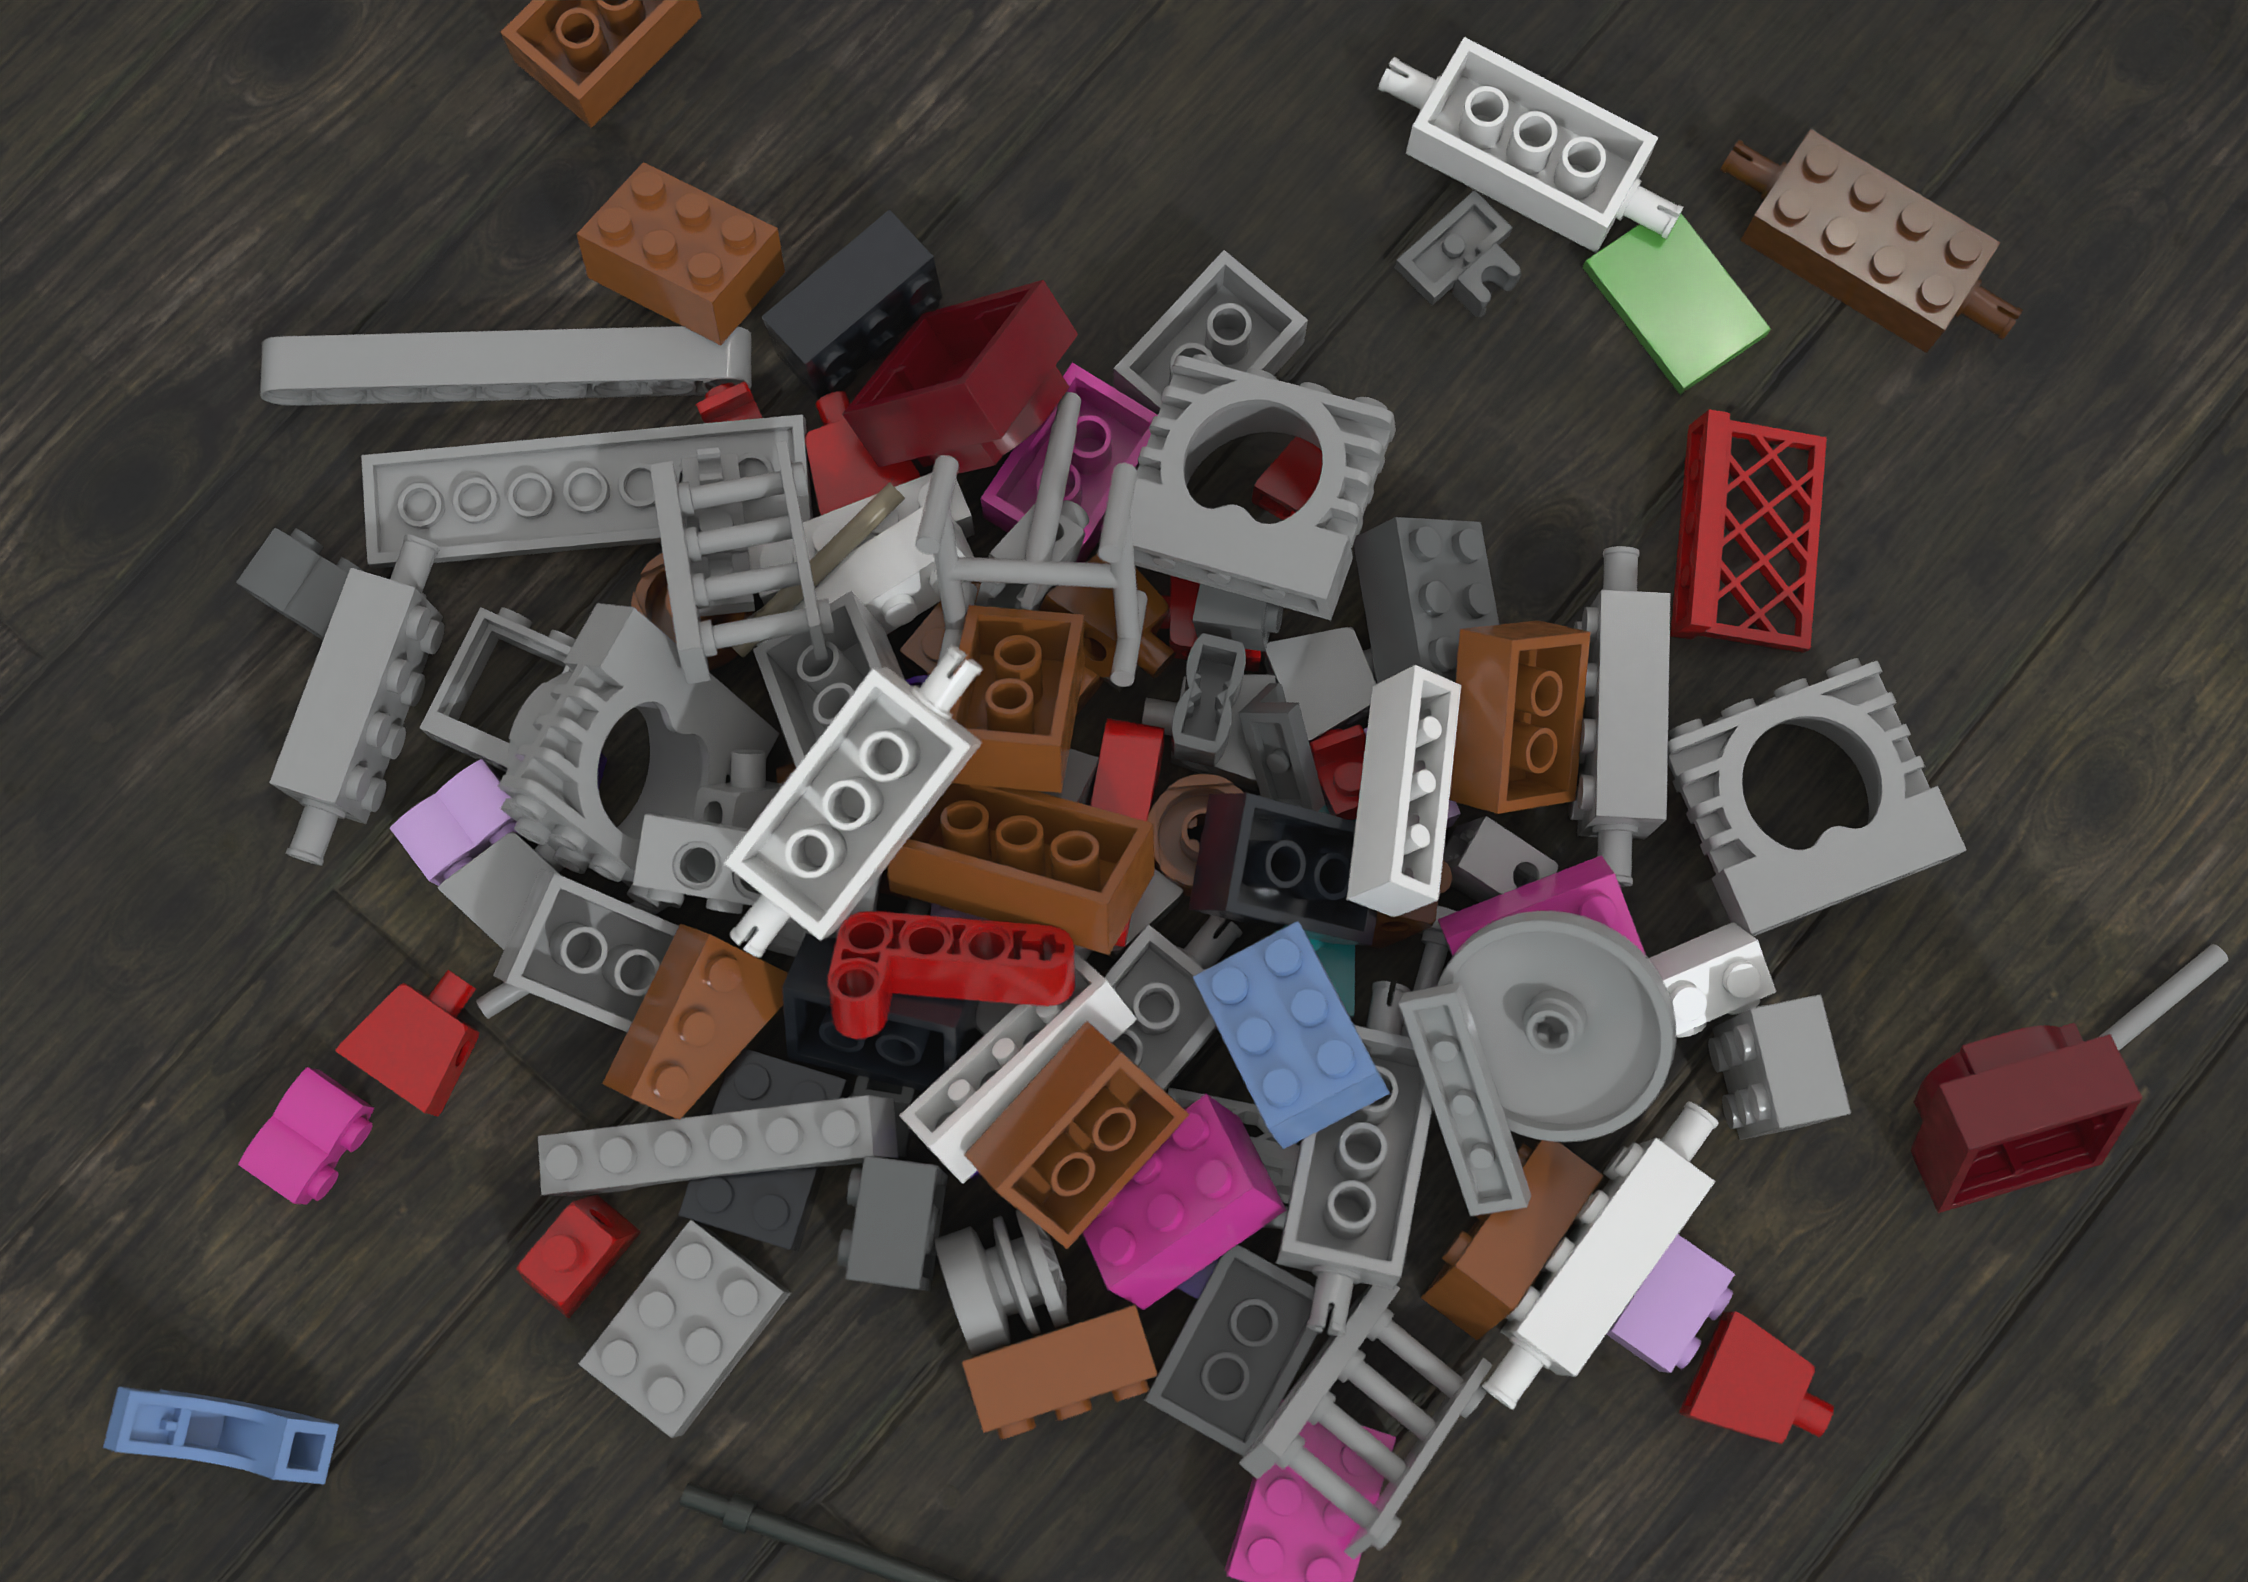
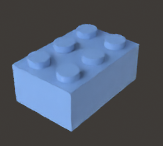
M1299 921L1193 976L1268 1130L1283 1149L1390 1094Z

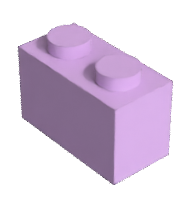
M1677 1234L1606 1335L1659 1372L1671 1373L1675 1366L1683 1369L1694 1357L1701 1344V1340L1695 1335L1706 1318L1709 1317L1715 1320L1729 1303L1733 1291L1727 1288L1735 1273Z

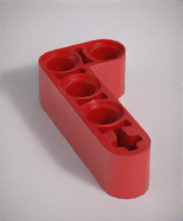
M1107 719L1090 806L1143 821L1148 820L1154 790L1157 788L1165 742V728ZM1131 917L1115 946H1126Z
M877 911L858 912L850 915L843 921L838 932L830 966L828 988L833 1024L838 1032L854 1039L868 1038L877 1034L887 1021L893 993L1037 1006L1058 1005L1071 997L1075 989L1074 941L1069 933L1063 929L1048 925Z

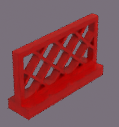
M1711 409L1707 410L1688 426L1670 636L1692 640L1699 635L1801 653L1811 649L1827 437L1730 420V413ZM1732 437L1749 440L1762 459L1744 471L1731 455ZM1769 444H1775V445H1779V446H1777V447L1773 450V449L1769 446ZM1786 447L1809 451L1807 473L1798 480L1793 477L1777 456ZM1764 464L1770 467L1786 488L1770 502L1765 499L1749 478L1751 474ZM1730 474L1734 480L1728 484V477ZM1805 482H1806V492H1805L1804 489L1801 487V485L1804 484ZM1737 485H1739L1758 510L1741 524L1726 507L1727 493ZM1789 494L1804 511L1803 525L1793 533L1773 509L1775 505ZM1761 516H1763L1782 541L1765 555H1763L1744 530ZM1724 526H1725V527L1727 528V530L1730 532V533L1727 534L1725 537H1724ZM1801 535H1802V544H1800L1799 541L1797 540V538H1798L1799 536H1801ZM1733 538L1754 563L1737 577L1732 574L1722 561L1723 546ZM1785 547L1800 564L1799 578L1789 586H1787L1769 562L1772 557ZM1757 569L1778 594L1760 609L1740 584ZM1721 579L1725 586L1719 590ZM1798 588V595L1796 597L1793 591ZM1729 591L1749 616L1738 626L1716 623L1718 600ZM1780 601L1785 603L1796 618L1794 636L1778 633L1764 615ZM1752 623H1755L1759 630L1747 627H1749Z

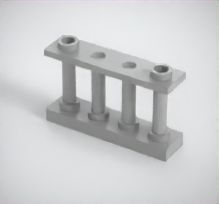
M787 440L775 442L780 471L690 487L689 481L678 483L673 461L650 464L677 650L687 684L711 680L707 657L718 655L717 649L810 632L816 661L828 659L823 635L834 634V625L829 599L817 600L798 501V497L809 495L803 461L791 463ZM785 494L789 516L697 532L696 527H686L685 517L695 516V510ZM793 539L797 562L705 578L704 573L694 574L692 563L703 561L702 555ZM798 585L802 586L806 609L712 625L711 620L701 622L700 609L710 608V601Z
M1369 1285L1358 1295L1348 1310L1345 1326L1346 1334L1344 1336L1330 1335L1239 1462L1242 1467L1257 1479L1274 1464H1277L1282 1469L1289 1466L1356 1522L1360 1527L1343 1551L1352 1559L1356 1558L1371 1545L1378 1550L1382 1549L1396 1533L1402 1522L1395 1515L1458 1417L1460 1415L1463 1418L1468 1417L1485 1396L1487 1391L1480 1384L1492 1367V1364L1483 1357L1462 1376H1459L1392 1320L1394 1313L1387 1307L1400 1289L1397 1285L1394 1289ZM1366 1337L1371 1341L1378 1338L1446 1395L1432 1418L1363 1361L1366 1355L1358 1348ZM1337 1378L1342 1383L1347 1380L1351 1381L1418 1437V1440L1404 1461L1334 1404L1336 1397L1329 1389ZM1307 1421L1313 1426L1319 1422L1390 1481L1375 1505L1370 1503L1304 1447L1306 1440L1299 1435V1432Z

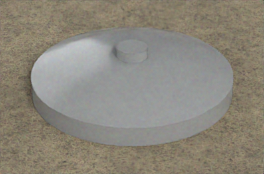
M1557 911L1524 912L1504 917L1481 928L1470 936L1450 959L1437 986L1461 982L1510 1131L1547 1141L1570 1142L1597 1138L1609 1134L1633 1121L1648 1108L1658 1095L1669 1072L1676 1047L1677 1029L1674 1007L1669 991L1655 966L1638 947L1617 931L1600 922L1571 913Z

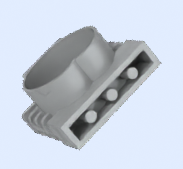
M1196 354L1192 358L1182 355L1176 356L1172 366L1173 377L1170 385L1165 386L1161 396V409L1158 416H1154L1149 427L1151 432L1147 446L1142 447L1138 457L1139 467L1130 512L1135 565L1331 620L1353 559L1351 549L1355 537L1362 528V517L1367 504L1371 502L1373 497V486L1378 473L1382 471L1385 463V452L1388 444L1392 442L1396 431L1394 414L1387 410L1384 404L1372 398L1357 397L1355 400L1332 395L1328 389L1315 383L1306 382L1298 386L1279 381L1274 375L1261 369L1250 368L1244 372L1225 367L1220 361L1207 355ZM1260 432L1284 433L1302 438L1322 450V472L1316 490L1299 511L1278 523H1260L1254 520L1243 507L1230 504L1215 509L1205 508L1193 500L1187 489V484L1192 474L1210 453L1223 444L1241 436Z
M597 603L563 662L570 668L569 672L542 683L535 689L521 707L514 721L509 736L508 771L498 784V787L509 795L511 799L506 798L500 809L517 821L514 829L520 835L541 845L548 844L556 850L553 856L554 860L567 869L584 874L586 869L589 868L610 880L622 881L630 887L627 895L635 902L649 909L658 910L661 904L680 908L683 903H670L647 898L648 888L633 885L644 814L654 812L693 819L697 791L702 785L731 782V751L745 749L761 750L766 752L767 758L780 733L712 674H710L711 680L687 684L677 644L634 607ZM635 707L641 712L648 726L650 741L649 769L643 791L636 805L626 819L618 827H615L605 813L599 797L597 783L598 762L603 744L612 727L626 712Z
M1858 658L1845 661L1826 671L1829 678L1827 680L1809 686L1806 678H1802L1776 689L1773 692L1775 697L1766 700L1759 706H1756L1753 698L1747 699L1721 711L1723 717L1714 720L1707 726H1703L1701 719H1695L1677 726L1668 732L1671 740L1668 741L1667 762L1675 778L1673 784L1676 791L1681 792L1688 808L1686 814L1690 824H1695L1702 841L1700 847L1704 856L1708 855L1716 875L1711 879L1730 923L1735 922L1753 937L1946 862L1967 850L1939 787L1936 786L1931 789L1922 771L1925 764L1921 756H1915L1907 738L1911 733L1907 724L1901 725L1893 707L1897 703L1893 693H1887L1879 676L1883 671L1878 661L1863 666ZM1778 724H1790L1814 730L1834 741L1852 759L1862 776L1868 796V824L1858 829L1842 826L1831 827L1820 835L1811 848L1805 850L1790 849L1771 839L1752 818L1745 803L1742 788L1744 764L1750 749L1757 739L1767 730Z

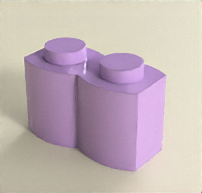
M483 759L476 761L459 772L435 794L411 808L390 827L428 881L437 886L506 834L514 831L522 837L514 829L517 821L500 809L505 799H511V797L498 787L501 777Z

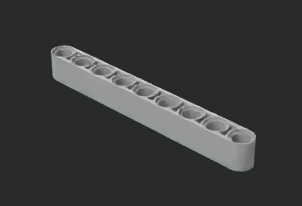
M683 326L273 337L262 342L261 399L273 404L303 406L705 395L712 388L729 382L735 385L747 382L751 389V332L745 328L737 327L722 345Z

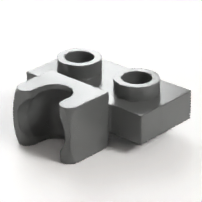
M1475 190L1396 260L1394 267L1431 305L1453 288L1452 294L1476 317H1482L1485 314L1486 307L1491 299V293L1482 282L1491 281L1504 291H1511L1521 277L1519 265L1499 246L1510 236L1513 227Z

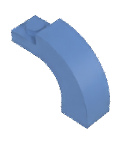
M118 1387L103 1448L115 1452L173 1457L219 1464L246 1470L275 1480L325 1484L339 1424L295 1412L235 1400L162 1389L160 1391Z

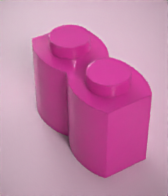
M307 1067L285 1093L273 1116L265 1123L249 1144L238 1165L294 1204L307 1205L312 1199L319 1201L330 1191L338 1178L339 1173L334 1168L341 1155L346 1150L350 1152L355 1151L369 1135L373 1124L368 1120L374 1107L322 1071Z

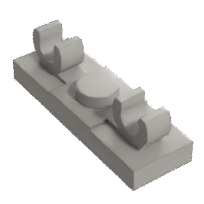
M717 447L696 449V457L681 458L683 482L689 481L690 487L740 478L737 453L720 454V449ZM743 501L695 510V516L687 517L688 528L696 527L697 532L745 524ZM748 547L702 555L703 561L692 563L694 574L704 573L705 578L750 570ZM753 594L710 601V608L700 609V615L711 616L755 611Z

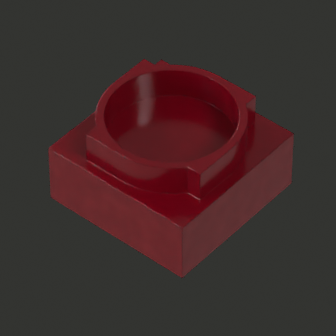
M1044 280L923 313L842 415L878 467L916 458L923 467L934 465L936 459L944 455L951 456L957 460L959 464L957 474L995 466L1004 454L1022 443L1041 426L1070 388L1056 367V364L1078 336V333Z
M2075 1023L2061 1027L2044 1025L2017 1029L1962 1045L1959 1053L1942 1062L1925 1077L1914 1100L1923 1123L1910 1152L1937 1212L1941 1213L2102 1165L2141 1102L2142 1096L2111 1034L2084 1042Z

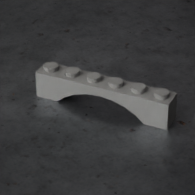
M869 1095L681 1118L680 1120L673 1119L538 1136L541 1195L582 1196L715 1176L863 1163L864 1156L898 1159L894 1099Z

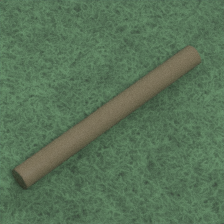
M890 482L810 560L814 587L835 569L905 499ZM802 586L782 588L752 618L792 611L804 599ZM761 641L731 647L744 658Z

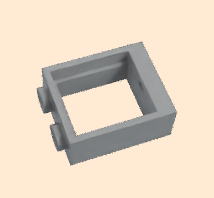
M480 607L419 728L432 740L474 759H483L492 767L507 772L510 743L458 721L498 640H503L564 667L563 674L569 672L570 668L563 662L576 639L556 630H551L548 637L529 628L532 622L529 619L507 608L502 607L497 615Z

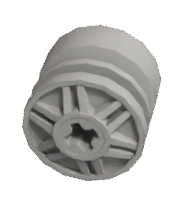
M1016 1210L1023 1236L1011 1240L1003 1216L993 1218L996 1242L994 1247L985 1249L971 1226L934 1239L946 1285L962 1332L973 1357L1011 1344L1008 1316L1019 1313L1031 1335L1040 1334L1041 1329L1034 1307L1046 1303L1055 1328L1069 1323L1066 1305L1067 1286L1050 1236L1020 1210Z

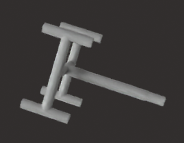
M1066 392L1057 406L1025 560L958 557L950 502L959 464L951 456L944 455L936 459L915 545L922 553L933 554L945 623V633L937 665L946 655L951 645L958 649L960 647L968 605H975L977 587L967 581L1113 588L1117 643L1111 681L1121 687L1133 684L1148 599L1144 592L1137 590L1130 515L1137 478V470L1134 466L1128 463H1120L1113 469L1098 550L1099 557L1111 564L1051 561L1077 434L1076 427L1081 406V398L1077 394Z

